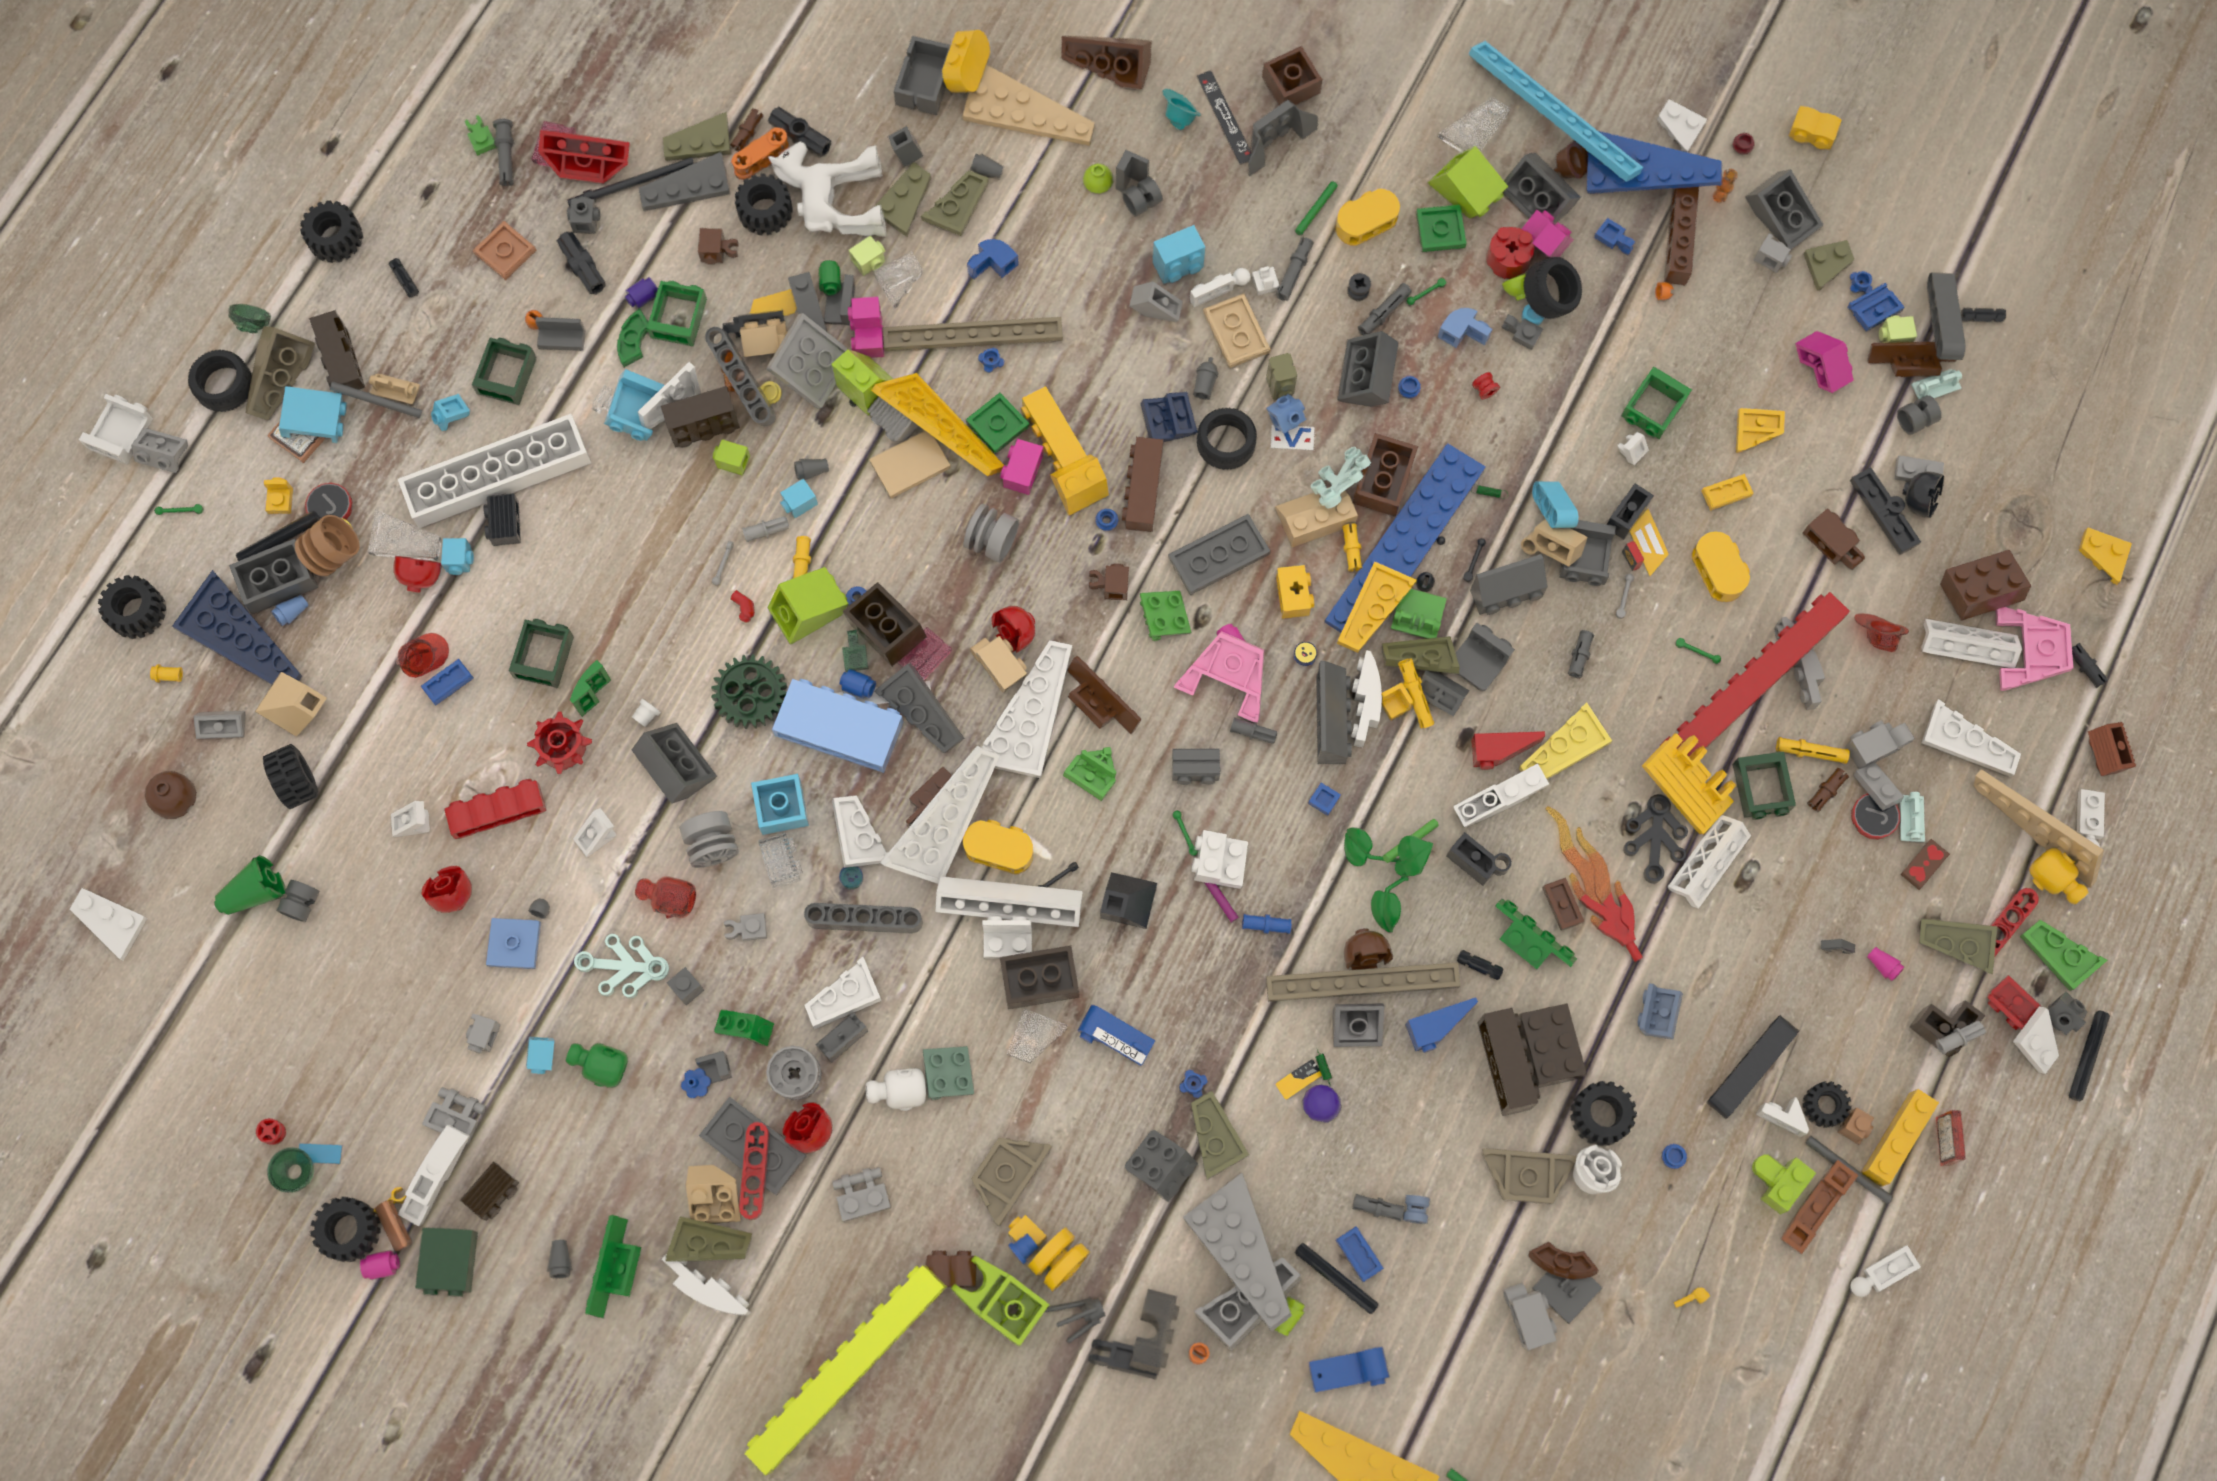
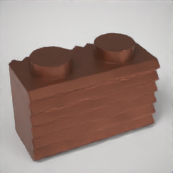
M2122 722L2106 724L2087 731L2090 738L2089 744L2093 748L2096 758V767L2100 771L2101 776L2117 774L2134 768L2137 765L2134 763V755L2130 749L2131 746L2127 740V733Z

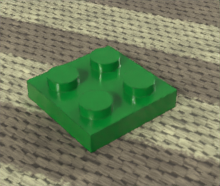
M1460 205L1416 209L1422 252L1466 248L1467 243Z
M1001 392L966 419V423L995 454L1030 427L1029 422Z

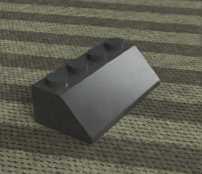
M1320 661L1316 674L1317 764H1346L1347 758L1352 755V744L1347 743V735H1351V721L1347 720V712L1351 711V698H1347L1346 691L1350 690L1351 680L1350 676H1346V668L1327 661Z

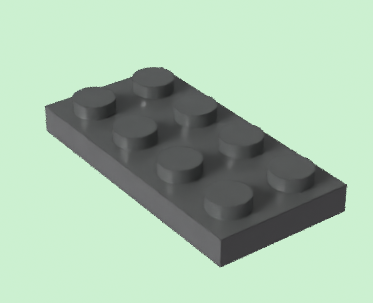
M1246 514L1169 553L1168 558L1187 591L1192 595L1270 555L1271 551L1250 515Z
M729 1096L699 1134V1137L743 1170L746 1130L754 1122L763 1123L768 1128L770 1135L765 1188L777 1196L807 1156L792 1148L781 1135ZM758 1127L755 1132L751 1133L756 1141L755 1145L750 1144V1148L759 1147L763 1149L764 1145H759V1137L764 1136V1132ZM760 1152L750 1154L749 1162L751 1165L761 1163L762 1154ZM755 1176L752 1177V1178H754L756 1181H758V1182L760 1183V1180H759L758 1177H755Z

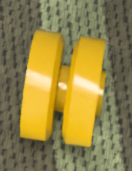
M1066 1227L1056 1234L1028 1265V1268L1036 1276L1042 1275L1051 1268L1044 1278V1284L1052 1292L1062 1283L1069 1280L1091 1253L1082 1243L1075 1245L1067 1251L1074 1242L1075 1236Z

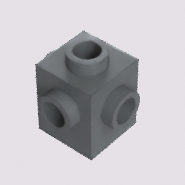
M588 197L571 198V207L567 208V219L573 232L596 233V223L600 221L601 214L600 208L596 206L594 199Z
M2064 992L2047 1008L2052 1026L2056 1030L2062 1031L2065 1035L2072 1030L2077 1032L2086 1023L2084 1018L2088 1011H2086L2084 1004L2078 999H2074L2067 992Z

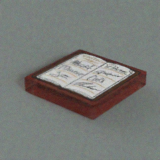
M1951 1110L1936 1117L1940 1166H1951L1966 1159L1960 1110Z

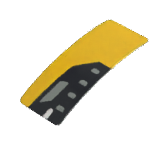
M1311 1059L1277 1082L1276 1087L1287 1100L1322 1075L1319 1067Z

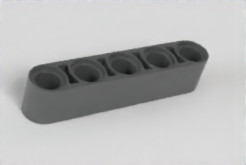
M1931 272L1927 280V292L1937 358L1963 360L1966 345L1955 275L1953 273Z
M719 327L709 328L705 333L706 343L751 418L762 426L772 425L776 419L775 411L727 332ZM717 334H721V341L714 344V337ZM728 353H733V359L726 363L725 356ZM739 372H744V379L740 382H737V374ZM753 390L756 391L755 399L748 401V394ZM764 409L767 410V417L764 420H760V412Z
M811 903L804 910V917L808 925L814 929L916 933L923 925L920 912L912 907ZM814 911L822 913L821 918L817 921L810 919V915ZM838 912L846 914L845 919L841 922L834 921V916ZM863 913L870 915L869 920L865 923L857 921L859 915ZM889 914L894 917L890 924H883L881 922L882 917ZM913 915L918 918L914 925H907L905 923L906 918Z

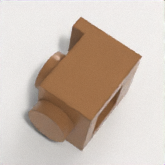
M1856 1107L1848 1112L1849 1116L1844 1119L1845 1121L1842 1122L1837 1132L1860 1145L1863 1138L1866 1139L1872 1132L1873 1126L1871 1123L1874 1117Z

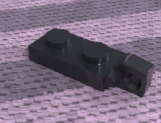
M783 310L738 315L733 317L734 322L723 323L722 327L727 334L735 333L736 337H741L740 329L745 327L744 323L758 322V325L767 324V320L780 319V322L785 320Z

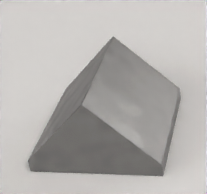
M1384 1003L1334 1005L1332 1009L1334 1047L1382 1046Z

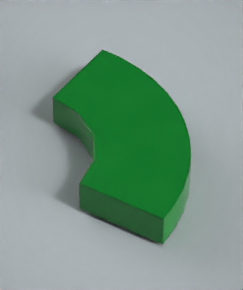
M638 309L626 319L617 340V352L624 368L643 358L641 342L645 334L648 333V321L641 309Z

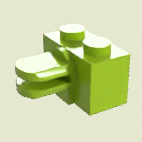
M1767 1154L1757 1157L1752 1163L1753 1173L1769 1187L1760 1199L1780 1215L1789 1211L1816 1174L1815 1171L1797 1157L1789 1160L1785 1166Z

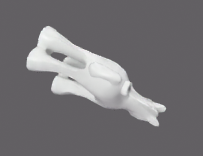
M803 142L794 144L776 158L769 157L771 163H773L772 168L778 178L793 187L802 189V202L797 204L799 216H804V225L809 231L822 230L831 233L833 228H835L842 234L886 237V224L881 204L873 207L863 215L856 216L842 214L832 207L834 198L833 187L835 185L882 177L880 157H878L876 145L867 147L858 159L841 164L818 163L810 167L802 166L807 154V147Z

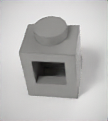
M1769 233L1754 261L1777 273L1781 265L1786 267L1792 255L1788 253L1791 249L1782 242L1771 239L1773 235Z
M472 1014L471 1018L475 1022L469 1026L466 1033V1043L469 1044L467 1049L480 1054L482 1050L490 1052L501 1025L495 1020Z

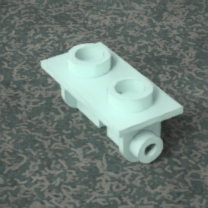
M1950 369L1941 372L1940 376H1930L1911 383V386L1918 399L1926 395L1937 398L1961 389L1959 379H1962V374L1959 370Z
M1911 792L1910 795H1903L1904 798L1900 802L1901 841L1925 842L1924 796H1920L1919 792Z

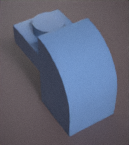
M1460 308L1448 315L1440 327L1438 338L1457 348L1464 336L1467 335L1485 346L1490 338L1492 328L1485 322L1475 319L1478 311L1471 308Z

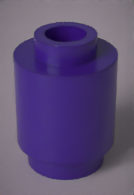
M650 277L647 279L642 278L625 290L627 295L624 297L631 307L636 306L639 309L656 297L658 288Z

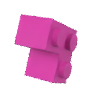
M1536 210L1522 227V230L1531 233L1533 244L1548 257H1560L1574 240L1570 236L1572 232L1559 222L1555 224L1553 222L1555 218L1546 210L1543 213Z
M879 297L851 298L852 307H848V318L851 331L855 330V337H851L852 351L871 358L884 357L883 324Z
M1816 331L1795 343L1800 363L1814 368L1819 388L1833 393L1854 381L1852 375L1853 368L1849 362L1848 348L1844 341Z

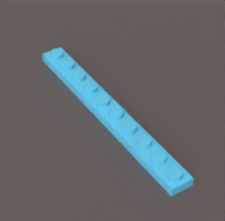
M1483 41L1471 47L1469 55L1599 159L1620 178L1627 182L1641 173L1643 167L1488 42Z

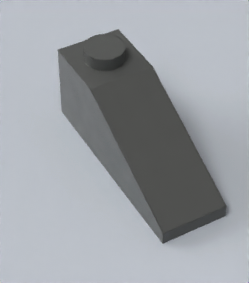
M810 272L788 277L798 314H805L827 332Z

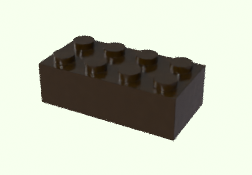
M1513 1007L1485 1013L1477 1024L1502 1116L1531 1110L1539 1103L1540 1091L1537 1084H1533L1531 1075H1534L1531 1061H1527L1525 1055L1527 1044L1525 1038L1521 1037L1518 1028L1521 1027L1519 1015L1517 1013L1514 1014Z

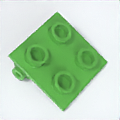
M1411 589L1397 605L1391 629L1426 639L1436 638L1447 598Z
M1180 590L1140 593V605L1143 607V617L1146 619L1145 624L1148 625V635L1152 638V641H1158L1164 635L1192 633Z

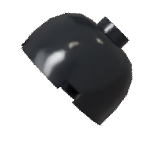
M1930 471L1921 472L1915 475L1911 482L1905 483L1903 495H1906V504L1913 513L1928 518L1933 516L1939 504L1936 502L1938 496L1942 495L1944 475Z

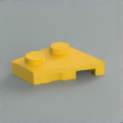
M1739 408L1737 412L1736 453L1784 434L1785 411Z
M2088 527L2084 531L2079 551L2086 558H2089L2099 570L2103 569L2112 578L2110 581L2117 585L2121 581L2132 543Z

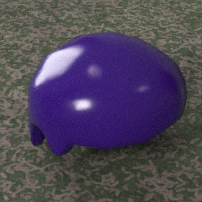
M1327 1085L1313 1086L1306 1091L1302 1100L1305 1113L1314 1121L1331 1122L1339 1115L1342 1108L1339 1095L1333 1088Z

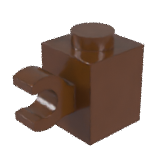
M700 228L698 255L701 262L709 265L723 263L724 252L730 258L738 257L737 250H730L733 246L739 247L737 239L725 240L722 229Z
M1119 563L1111 564V566H1106L1105 576L1097 570L1089 571V577H1096L1098 579L1097 582H1089L1090 589L1105 588L1104 599L1127 601L1129 567Z

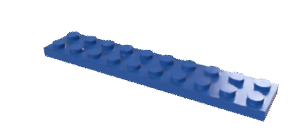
M1447 443L1362 568L1333 607L1324 623L1340 633L1342 632L1374 562L1412 577L1474 484L1482 475L1486 466Z

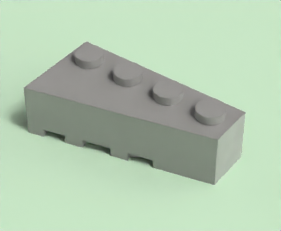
M1282 1257L1274 1262V1266L1286 1296L1301 1281V1275ZM1236 1286L1194 1311L1196 1316L1230 1351L1262 1321L1261 1317Z

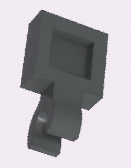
M1509 314L1502 325L1504 330L1515 334L1512 340L1530 350L1533 349L1543 331V328L1526 319L1519 323L1514 316Z

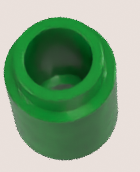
M833 260L821 262L818 268L819 290L826 295H835L842 288L840 267Z

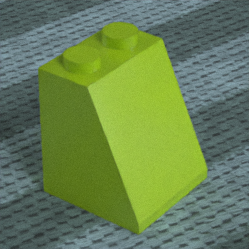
M1476 146L1456 154L1428 181V184L1452 205H1460L1461 212L1469 219L1475 216L1480 218L1489 211L1488 206L1492 202L1496 203L1504 196L1502 192L1508 187Z
M849 349L832 363L837 387L869 416L870 413L867 410L878 397V395L871 391L877 383L892 380L893 378L871 357Z
M826 567L778 584L767 608L789 644H793L842 616V611L846 609L848 602L845 594L838 588L833 575L828 572Z

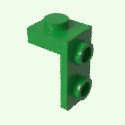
M721 1010L714 1032L720 1035L745 1038L756 1044L768 1046L774 1023L754 1014Z

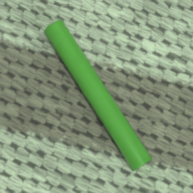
M1432 819L1411 835L1422 839L1436 829L1439 824L1437 820ZM1398 845L1383 855V860L1386 863H1390L1398 857Z

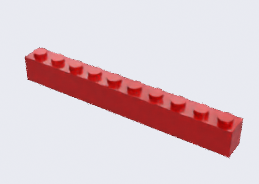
M1831 592L1825 597L1820 594L1811 603L1814 607L1809 612L1803 610L1794 619L1797 623L1790 628L1787 625L1777 635L1780 637L1777 642L1773 644L1770 641L1761 650L1763 653L1758 659L1753 657L1744 666L1745 672L1741 675L1736 673L1727 682L1730 685L1724 691L1719 689L1710 698L1713 702L1707 707L1703 704L1693 714L1695 718L1690 723L1686 720L1677 728L1678 735L1683 740L1677 749L1691 736H1695L1699 741L1688 752V757L1699 747L1704 746L1706 749L1849 614L1850 610Z

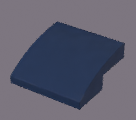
M1187 392L1166 393L1163 398L1143 399L1140 404L1149 438L1163 439V442L1197 434Z

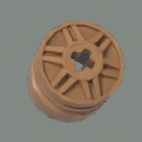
M335 515L323 516L313 524L312 528L300 535L295 542V551L302 564L312 573L326 577L333 574L343 563L349 561L360 549L359 539L355 531L347 522Z

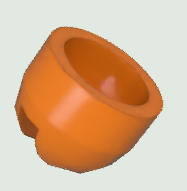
M1658 282L1655 289L1657 300L1670 299L1673 296L1671 289H1674V287L1667 282Z
M530 310L525 316V322L530 329L537 330L539 328L532 316H543L537 310Z
M1203 1343L1193 1344L1188 1353L1189 1359L1197 1365L1205 1363L1209 1357L1208 1347ZM1194 1351L1196 1354L1204 1357L1203 1360L1192 1354V1352Z

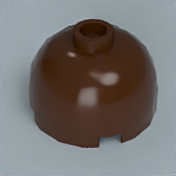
M164 771L150 779L145 788L144 797L148 807L156 815L165 819H177L188 813L187 810L191 805H194L197 792L194 784L185 775L175 771Z
M1368 928L1357 930L1355 935L1351 936L1345 943L1344 960L1347 969L1349 967L1352 970L1378 968L1377 963L1383 961L1384 965H1386L1393 959L1392 949L1388 940L1381 933L1369 931Z

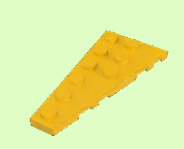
M917 373L877 383L872 388V392L986 476L1002 471L1004 464Z
M1302 1411L1298 1412L1289 1433L1300 1446L1338 1481H1438L1439 1479L1438 1475Z

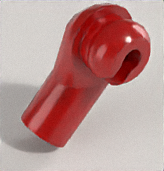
M735 590L730 600L740 606L741 613L739 614V619L746 623L750 622L751 617H754L755 614L754 603L750 598Z

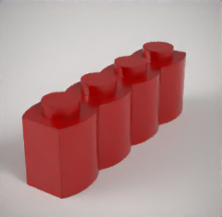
M532 779L522 780L517 786L509 788V786L499 787L490 795H486V793L474 795L472 800L467 802L462 800L454 801L449 804V807L444 809L449 830L454 839L468 837L477 832L490 830L500 825L509 824L547 811L540 785L536 780L532 781Z

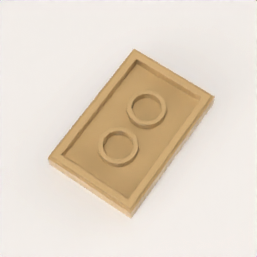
M1245 294L1203 309L1206 320L1229 369L1270 353L1271 349Z
M926 431L869 459L891 499L951 469V465L936 439Z

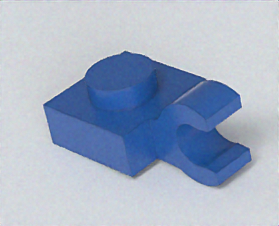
M1609 218L1605 220L1594 236L1595 239L1611 249L1617 245L1626 255H1629L1634 248L1632 246L1635 244L1633 239L1624 235L1626 229Z

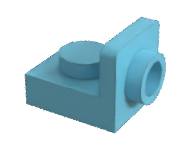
M456 394L435 401L431 418L441 431H445L449 422L468 417L470 410L460 395Z

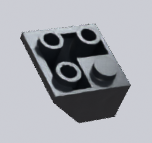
M1111 872L1105 890L1100 918L1147 929L1157 883Z

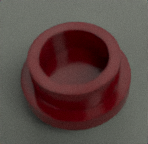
M1741 133L1735 136L1732 146L1737 153L1745 155L1753 150L1755 142L1749 133Z

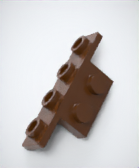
M1935 341L1872 343L1867 359L1869 364L1890 363L1895 377L1940 376L1942 371L1940 362L1957 361L1938 359Z
M1079 656L1074 657L1067 671L1081 685L1072 690L1068 698L1099 729L1113 719H1116L1132 734L1141 722V718Z

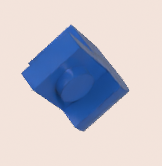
M988 239L978 244L979 254H975L969 259L967 269L968 274L975 279L991 266L1003 278L1019 265L1018 254L1005 242L997 239Z

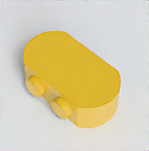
M966 30L955 33L942 69L944 83L950 92H974L978 89L990 55L989 41L983 31Z
M1379 188L1373 192L1368 191L1355 201L1350 200L1346 202L1338 212L1336 221L1337 236L1344 243L1357 246L1395 227L1400 210L1398 198L1391 191Z
M1709 532L1703 535L1693 549L1691 558L1711 597L1720 602L1734 601L1740 597L1749 584V567L1745 562H1742L1739 556V548L1735 542H1732L1730 536L1722 532Z
M980 820L971 824L963 837L964 851L971 862L1017 875L1027 870L1033 861L1032 841L1018 827L1010 826V828H1005L994 820H987V822Z

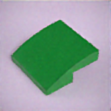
M598 660L592 663L583 673L570 698L571 703L581 717L600 702L595 694L611 681L605 668Z

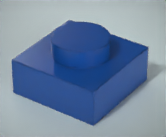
M1320 783L1308 804L1328 816L1341 794Z

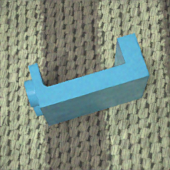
M625 369L619 377L604 424L608 425L613 431H623L630 434L633 439L647 441L652 436L653 431L641 426L638 411L665 385Z
M285 386L279 424L281 437L290 438L291 433L331 438L332 443H337L338 436L342 437L344 424L340 423L341 415L345 416L347 403L343 402L342 394Z

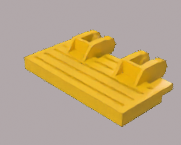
M1674 733L1668 741L1662 743L1642 767L1698 834H1705L1734 802L1729 794L1736 785L1731 780L1723 784L1718 791L1716 790V787L1727 775L1723 769L1716 772L1706 782L1711 773L1700 760L1706 755L1707 750L1704 746L1699 747L1688 757V752L1699 740L1695 736H1691L1677 749L1683 740L1677 733Z

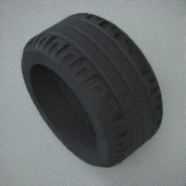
M1550 257L1535 263L1528 269L1524 278V293L1529 306L1536 314L1543 318L1555 319L1576 309L1582 297V283L1577 270L1569 261L1561 257ZM1547 274L1555 280L1558 286V302L1551 296L1548 290Z
M227 350L208 351V353L198 357L193 362V365H191L188 373L190 391L207 409L226 412L240 407L248 399L252 373L244 361L235 353ZM222 368H232L237 371L235 382L226 391L217 394L205 392V383L213 372Z
M1230 407L1215 409L1203 418L1198 427V451L1206 463L1212 467L1223 470L1239 468L1249 461L1255 451L1257 441L1256 427L1250 417L1241 410L1238 411V409H1231ZM1228 425L1239 429L1243 433L1246 443L1236 451L1222 452L1210 444L1207 436L1214 428Z

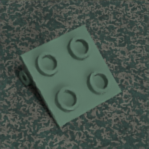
M968 1046L922 1050L928 1096L931 1100H938L941 1097L974 1094Z

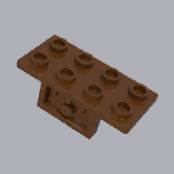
M944 767L940 768L909 798L910 802L918 810L906 820L908 829L952 777Z

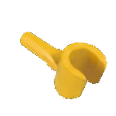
M397 1187L393 1189L391 1197L387 1200L403 1204L407 1196L396 1199V1194L403 1190L402 1187Z
M1698 1287L1688 1296L1673 1303L1676 1308L1691 1302L1693 1299L1702 1304L1710 1297V1294L1704 1288Z

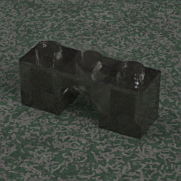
M1148 1289L1140 1320L1151 1323L1155 1327L1157 1335L1149 1339L1136 1337L1129 1368L1154 1375L1159 1374L1160 1368H1166L1169 1353L1164 1351L1166 1344L1171 1345L1174 1329H1170L1172 1320H1177L1180 1306L1175 1305L1177 1296Z

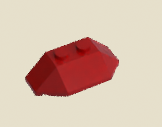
M540 130L538 153L560 178L605 183L628 165L630 142Z

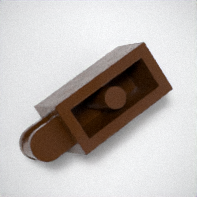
M1828 508L1803 531V534L1834 565L1841 561L1847 568L1853 570L1865 560L1864 554L1856 547L1860 542L1857 534L1852 529L1847 528L1841 522L1840 517ZM1850 553L1853 558H1850L1847 554Z

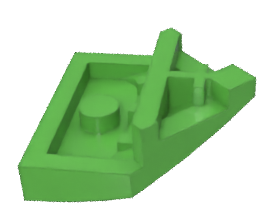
M1111 747L1089 752L1081 750V754L1073 759L1064 771L1063 776L1102 801L1116 781V770L1114 769L1111 757Z

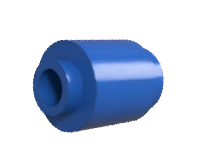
M852 669L842 674L839 683L842 685V691L860 698H870L876 687V681L872 680V677Z

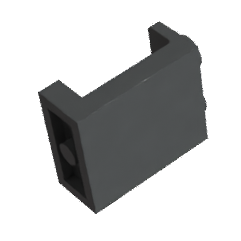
M1578 520L1577 526L1571 529L1588 538L1580 558L1570 566L1561 563L1559 577L1565 578L1569 582L1584 581L1592 586L1605 585L1609 578L1608 566L1611 543L1615 535L1616 526Z

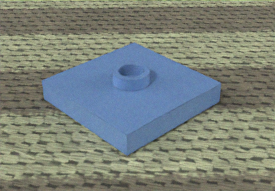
M492 918L486 966L536 969L541 922L539 920Z

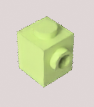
M871 236L849 249L852 263L863 276L872 270L879 269L885 262L884 247L879 241L875 242Z
M1891 316L1885 320L1879 329V339L1883 343L1914 342L1917 338L1913 316Z

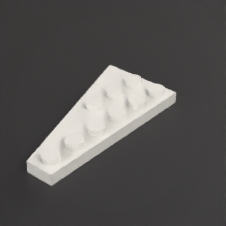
M1049 640L1035 662L1033 669L1022 682V686L1013 696L989 737L984 741L982 748L1000 755L995 769L1041 778L1071 656L1072 645Z
M976 746L880 863L886 867L939 884L940 876L945 877L1000 755Z

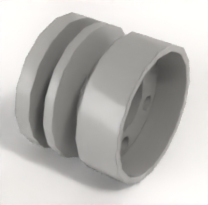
M982 503L968 523L963 547L970 550L974 547V552L980 553L986 546L985 557L1001 563L1014 542L1019 527V519L1003 513L998 521H996L998 510L992 508L989 511V506Z
M713 811L703 813L686 820L679 827L683 842L691 845L687 848L686 852L688 856H691L689 862L694 868L714 866L732 859L739 853L738 846L734 843L736 841L734 835L728 834L732 827L727 812Z
M797 1046L784 1047L774 1053L768 1062L766 1071L768 1083L772 1089L786 1099L791 1100L805 1099L812 1095L820 1085L822 1076L820 1064L815 1056L804 1048ZM792 1069L796 1071L801 1069L799 1071L801 1077L798 1080L796 1078L790 1079L792 1077L790 1072Z

